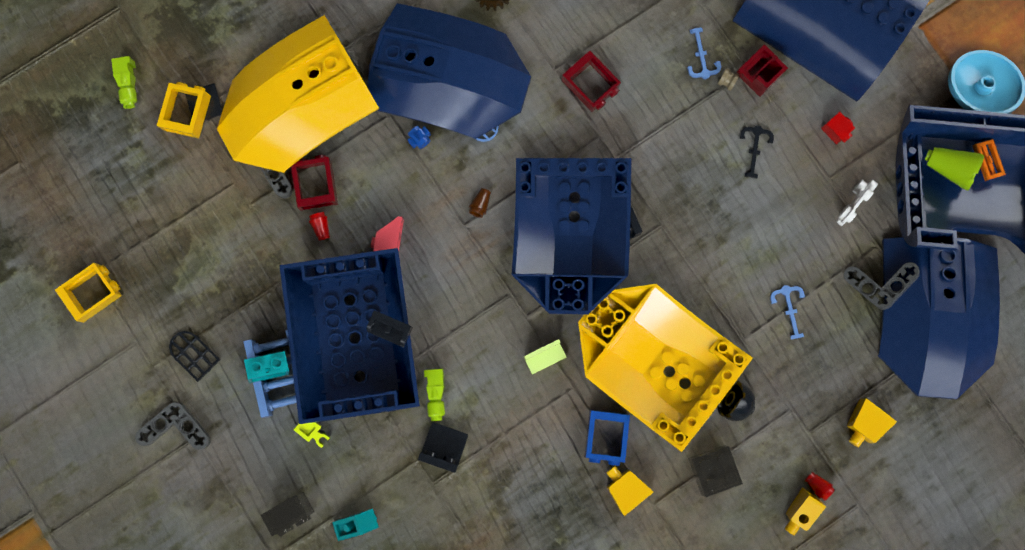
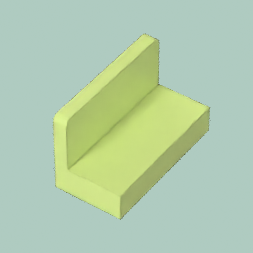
M559 339L524 356L532 374L567 358Z

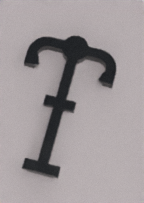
M755 126L754 128L745 127L740 133V139H745L744 135L747 131L753 132L755 137L753 150L749 149V153L752 154L750 173H745L744 177L757 179L758 175L754 174L756 155H760V151L757 150L759 135H768L767 143L773 144L774 135L771 131L765 130L761 126Z

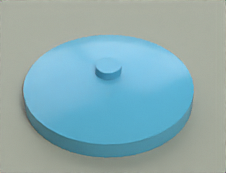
M975 50L965 53L953 64L948 75L950 92L955 101L965 110L1011 114L1020 106L1025 97V80L1019 68L1007 57L993 51Z

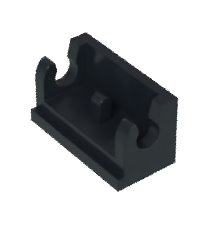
M374 310L366 329L367 332L404 348L413 327Z

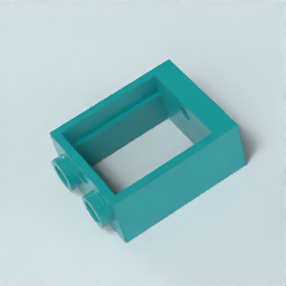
M285 351L244 360L249 383L289 375Z

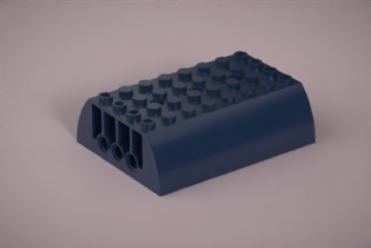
M398 248L280 265L299 424L419 407L410 336L403 348L367 332L366 329L374 310L409 325ZM348 295L355 297L353 305H346L345 298ZM353 333H359L360 341L356 344L350 341V336ZM358 371L365 373L366 377L362 382H358L355 379V374Z

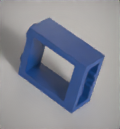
M589 411L584 456L589 458V462L600 463L601 460H608L609 465L620 466V462L625 463L630 415ZM595 419L623 422L619 456L591 453Z

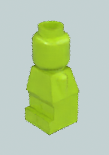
M130 56L111 59L113 76L120 88L118 91L119 101L125 109L134 108L137 102L135 90L136 77L133 69L136 68L135 61Z
M424 370V377L427 378L428 382L426 387L427 394L430 400L427 403V414L431 417V421H441L442 416L445 415L444 401H441L445 389L444 370Z

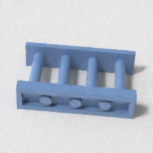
M286 330V338L263 344L256 343L255 340L243 341L247 359L259 357V354L263 351L289 345L288 330ZM291 356L286 357L287 364H292ZM293 376L270 382L263 380L253 383L261 418L273 416L272 411L275 408L296 403V395L275 401L269 400L268 392L271 389L294 384Z

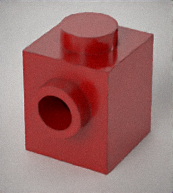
M839 112L821 129L837 145L840 141L845 143L853 136L851 132L855 127L851 119Z

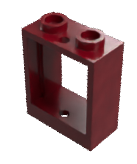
M588 51L562 75L561 80L591 112L595 109L600 110L606 104L605 100L607 98H613L620 91L618 88L621 84L591 51ZM589 65L611 86L594 103L573 82Z
M318 155L311 160L301 158L291 166L297 208L300 211L338 205L332 162L329 157ZM325 165L329 194L303 199L298 169Z

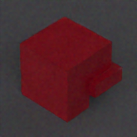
M764 44L738 69L737 73L761 97L784 74L788 67Z

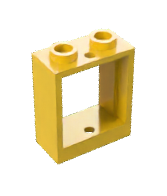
M177 82L176 84L169 83L157 126L167 132L199 139L211 95L205 91V88L200 86L192 88L182 82ZM178 92L198 96L190 125L170 121Z
M92 263L55 289L74 319L78 322L84 323L122 296L119 292V285L108 276L110 272L104 265ZM98 274L111 294L85 311L72 291Z

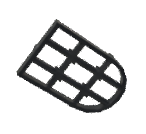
M179 332L170 340L169 350L174 360L197 382L221 360L192 332ZM183 334H191L195 338L191 341L188 340ZM177 336H180L188 344L184 349L174 341ZM196 340L206 348L203 352H200L193 345ZM172 345L180 351L176 356L173 353ZM189 347L199 355L195 360L185 352ZM208 351L217 359L213 364L204 356ZM181 355H184L191 362L188 367L178 359ZM200 359H203L210 366L205 372L196 364ZM192 367H196L202 373L199 378L190 371Z

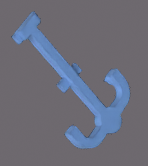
M700 27L689 30L690 34L695 33L698 52L695 55L696 57L700 56L702 66L701 73H694L692 66L687 67L689 75L693 78L702 77L703 79H708L711 75L718 74L721 70L720 61L714 63L717 67L716 70L710 71L706 67L704 55H707V52L703 51L699 32H703V29Z
M784 285L780 290L771 293V304L777 303L775 299L776 294L781 293L785 295L788 308L785 314L790 316L794 333L790 338L804 337L803 333H798L794 317L797 309L793 310L789 295L791 291L796 290L800 294L799 298L805 297L804 291L798 286L790 287Z

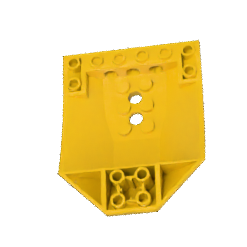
M323 15L270 47L240 71L232 80L217 131L234 161L285 173L287 169L313 149L350 125L375 112L379 107L327 18ZM318 70V76L316 78H310L309 75L311 71ZM295 80L303 81L300 89L293 88L292 85Z
M657 284L615 289L588 315L584 314L578 321L585 377L680 452H683L753 359L690 312ZM667 366L675 369V374L672 377L664 375L663 371ZM681 379H688L691 383L690 387L687 389L681 388L679 385Z

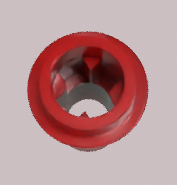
M324 212L310 215L309 223L318 240L330 238L328 219Z
M811 472L805 479L819 499L822 498L826 501L835 491L832 487L833 484L814 472Z

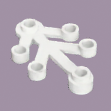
M863 179L857 183L852 190L856 194L852 204L847 205L842 210L836 221L840 226H843L846 222L850 223L857 215L855 213L856 208L863 200L868 201L878 183L873 179L869 183H866Z

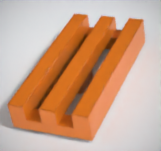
M993 139L973 145L975 153L984 155L980 169L985 181L1006 175ZM986 145H988L992 158L989 155ZM993 161L998 173L995 172L994 166L992 164Z

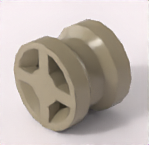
M726 67L718 85H724L727 87V90L731 91L739 74L730 72V69Z

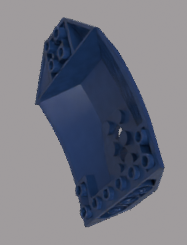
M397 3L380 31L369 66L367 88L379 107L376 111L420 121L477 139L521 113L531 81V75L505 33L452 15ZM410 53H415V58L412 61H408L407 56ZM427 57L434 58V63L431 66L424 64Z
M516 158L515 229L511 275L549 314L588 315L628 277L632 158ZM573 192H577L580 195V200L577 203L570 201V195ZM572 211H577L580 214V219L577 222H572L569 219V214Z
M903 237L882 240L883 286L905 263H915L920 270L918 279L890 308L883 310L879 355H877L916 396L956 400L994 365L998 345L1000 315L997 248L966 238H957L958 249L956 251L911 247L905 242ZM907 268L905 277L903 278L902 275L899 277L907 284L909 281L906 280V277L910 274L912 276L915 275V268ZM945 270L952 273V279H948L944 275ZM895 281L891 284V289L893 291H900L903 285L901 282ZM944 289H950L953 292L954 296L952 299L944 296ZM887 297L883 298V304L885 305L888 303Z

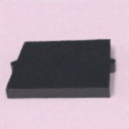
M215 83L203 86L206 89L205 91L211 95L205 120L208 121L211 118L220 116L223 111ZM185 94L192 117L198 96Z

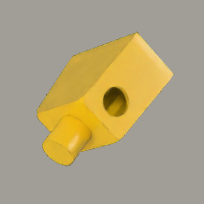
M867 398L860 399L847 424V427L854 432L849 442L858 448L864 440L868 443H876L897 421Z
M613 466L606 472L612 480L607 488L624 516L653 493L645 483L628 469L621 473L616 466Z
M802 487L786 512L790 521L784 529L794 536L800 527L805 531L809 530L826 506L818 497Z

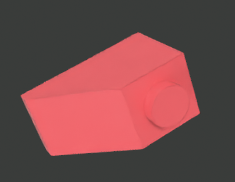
M398 216L376 232V237H372L371 241L373 252L398 248L399 251L404 223L403 217Z

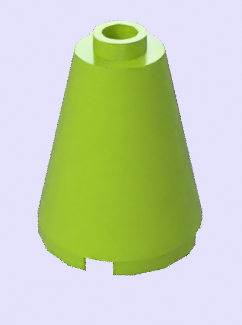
M934 147L933 150H928L924 160L928 161L927 166L968 191L974 182V177L980 170L984 155L981 153Z

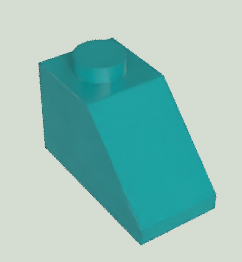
M373 509L332 522L338 541L356 537L379 528Z

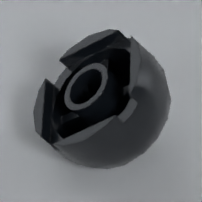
M736 381V384L732 386L722 400L721 407L717 406L718 413L731 421L746 419L755 410V395L753 391L745 384Z

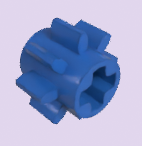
M416 126L408 133L410 137L408 141L413 148L418 146L419 149H423L431 141L429 139L431 134L425 126L422 129Z

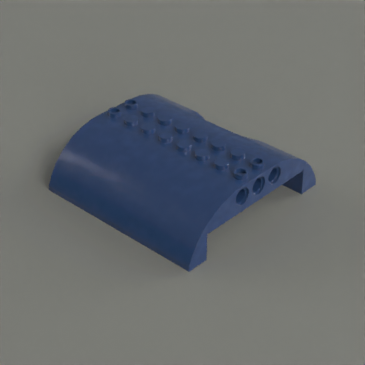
M745 0L734 17L733 22L857 102L886 67L930 0Z
M918 105L908 106L897 145L896 193L899 227L905 242L909 246L956 251L958 249L957 232L996 235L1006 238L1025 254V115ZM993 139L1006 175L985 181L980 169L974 177L973 184L967 191L927 166L928 161L924 159L928 150H933L934 147L974 152L973 145ZM986 145L989 155L992 158L988 145ZM993 161L992 164L994 166L995 172L998 173Z

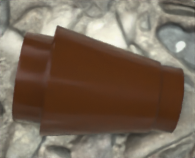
M480 189L469 205V213L471 215L482 218L486 214L491 194L489 190Z

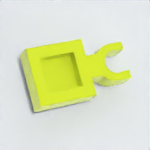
M318 422L298 423L294 428V431L308 442L312 438L315 439L316 444L321 448L324 444L319 439L321 437H325L327 440L330 439L329 435L319 431L322 425Z

